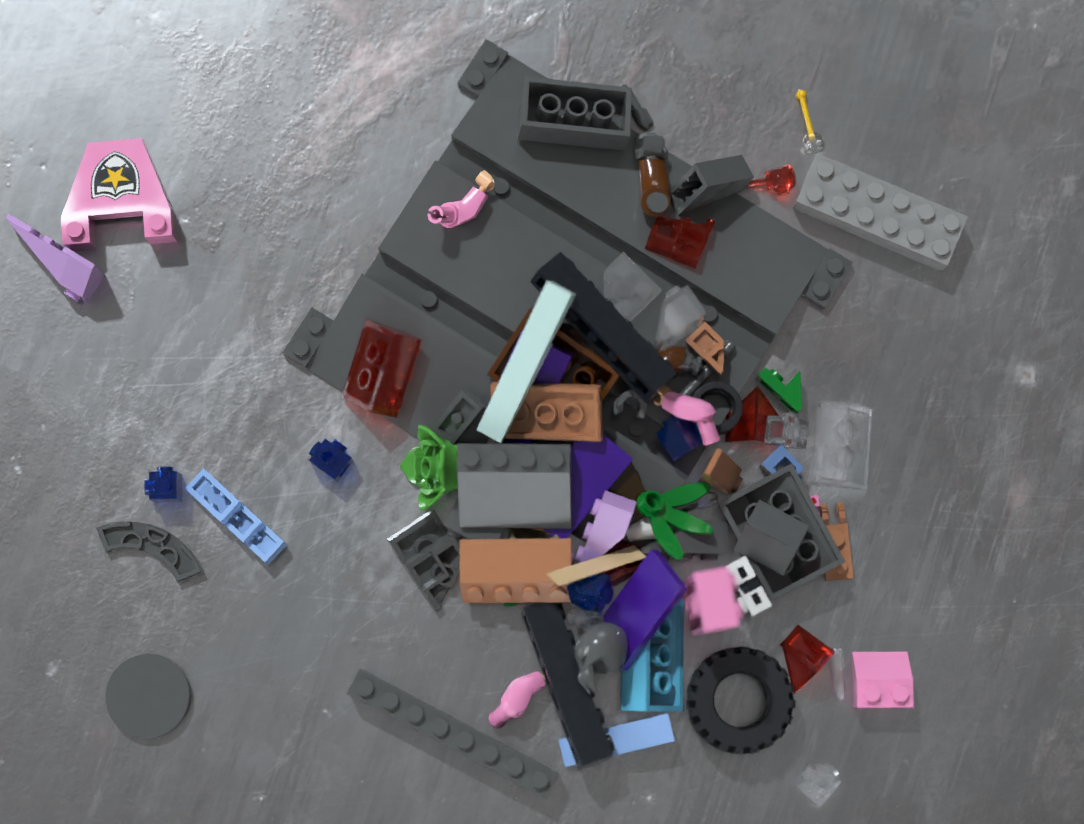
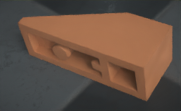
M717 448L710 457L698 482H706L710 484L712 489L728 496L731 491L736 493L741 485L743 478L739 475L742 469L722 450Z

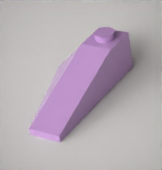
M8 214L6 217L7 221L59 284L66 289L64 294L76 302L80 298L88 302L105 277V274L87 259L67 247H62L50 237L41 236L40 232Z

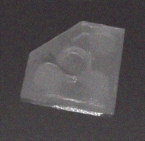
M624 252L604 270V297L609 299L615 309L630 322L662 292V289Z

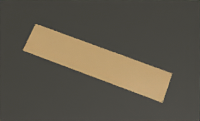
M633 545L547 573V575L558 586L643 559L646 556Z

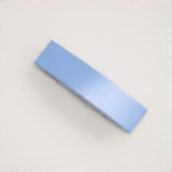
M204 468L185 487L194 498L266 564L269 565L287 546L279 536Z
M668 713L603 728L605 734H610L615 746V750L612 751L613 756L675 741ZM558 739L564 766L576 765L567 739Z

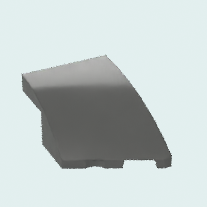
M431 509L389 537L387 541L427 601L437 611L441 607V602L447 591L456 582V577L460 572V545L454 536L447 533V529L435 510Z

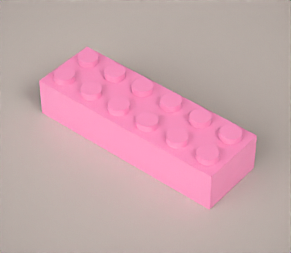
M728 567L693 573L683 581L688 588L683 596L691 637L722 632L739 626L738 621L743 619L740 602H735L733 592L737 590L735 574L729 573Z

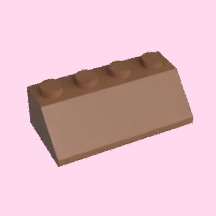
M571 538L460 539V587L463 603L574 602L576 581L558 586L547 575V573L575 565Z

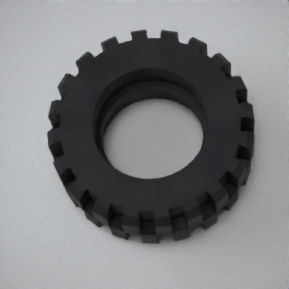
M731 647L707 657L695 669L687 688L686 707L689 711L691 724L694 725L697 733L708 744L725 752L752 754L764 748H769L778 738L785 734L788 724H791L793 719L792 711L795 708L796 702L793 699V692L795 690L793 683L789 681V674L786 669L782 668L778 664L779 661L774 657H770L762 650L750 647ZM733 674L752 676L759 681L766 694V708L763 715L758 721L746 727H735L723 721L718 715L714 704V695L718 685L725 678Z

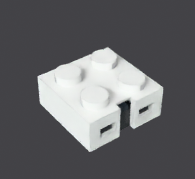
M747 556L726 566L729 569V573L735 574L737 589L741 594V597L737 598V600L740 602L744 613L750 611L751 615L754 616L772 606Z

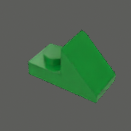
M765 367L755 379L796 416L802 409L801 372L799 371L786 386L782 383L783 377L774 369L769 371Z

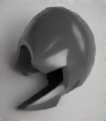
M600 622L587 628L579 637L575 647V657L580 670L578 680L588 694L591 693L590 689L594 693L597 692L594 673L618 672L619 668L625 663L628 649L627 635L621 627L610 622Z

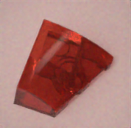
M657 217L649 234L645 249L696 269L714 227L715 220L707 219L706 224L691 223L690 218L672 219L670 217Z

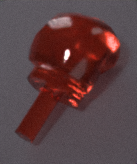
M784 165L770 171H765L766 178L754 179L749 182V187L767 184V189H773L775 194L787 195L790 189L796 186V175L790 165Z

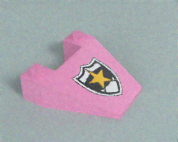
M136 138L88 143L61 216L63 246L72 251L96 249L94 220L143 216L144 234L150 244L177 242L175 214L143 139Z

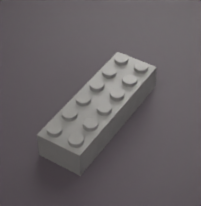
M819 153L813 159L792 208L941 272L948 266L968 219V216Z

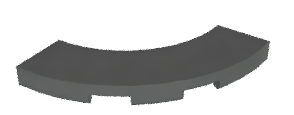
M131 521L114 522L96 527L107 554L127 549L147 552L157 557L170 569L177 583L204 573L200 562L188 546L173 534L159 527Z

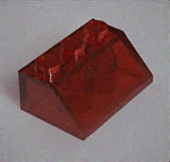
M366 319L341 397L371 413L397 418L422 339L407 332Z

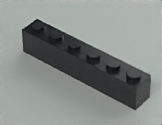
M561 251L538 269L530 283L540 293L546 281H553L576 294L564 318L645 403L664 388L677 374L670 362L660 356L650 341L643 338L637 332L633 324L615 309L613 303L605 298L595 288L594 283L586 278L576 268L574 262Z
M557 602L535 603L523 607L521 616L578 771L610 760L615 746L610 734L606 735L602 724H605L603 713L600 708L596 709L592 699L595 697V693L590 689L591 693L588 694L578 680L580 670L573 647L576 645L572 630L566 629L564 623L566 614L562 604H557Z

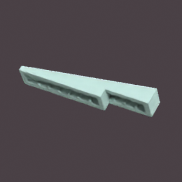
M546 281L477 428L479 432L499 443L503 442L553 345L551 342L576 296L575 293L553 281Z

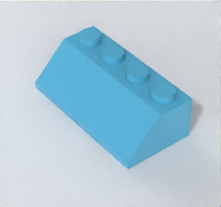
M684 600L678 601L629 669L621 670V711H683Z

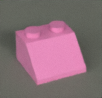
M851 652L853 708H914L913 677L908 652Z

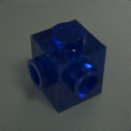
M675 415L662 422L664 428L656 433L662 446L673 461L689 454L703 444L696 423L691 420L678 418Z
M326 438L322 443L318 441L309 452V455H311L310 463L336 482L341 479L354 460L344 453L347 448L336 439H333L332 442Z
M157 467V472H149V479H145V495H149V500L153 502H182V474L173 471V467Z
M603 573L570 582L567 586L571 604L578 606L582 610H591L600 614L606 604H610L614 595L610 576Z

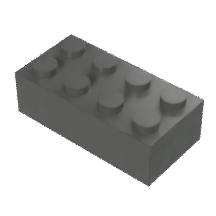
M524 76L520 90L517 140L625 151L630 138L632 88Z

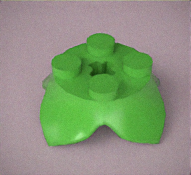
M418 425L417 437L420 440L419 445L421 446L412 448L400 464V468L409 481L423 487L419 490L421 493L419 494L418 502L420 510H425L434 505L443 495L450 493L453 489H458L457 445H452L450 441L438 437L428 427Z

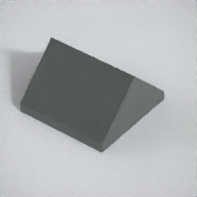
M759 500L734 550L784 575L809 525Z

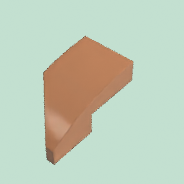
M704 322L685 342L710 367L721 375L724 373L725 342Z

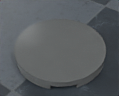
M141 654L127 659L115 669L108 681L105 698L111 719L122 731L139 738H155L169 733L181 723L187 712L191 694L188 679L175 662L160 655Z

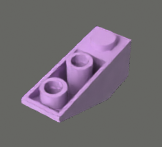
M608 491L604 492L602 500L596 498L591 512L592 515L596 516L594 523H587L582 537L587 539L586 546H579L574 561L581 563L602 556L623 539L637 502Z

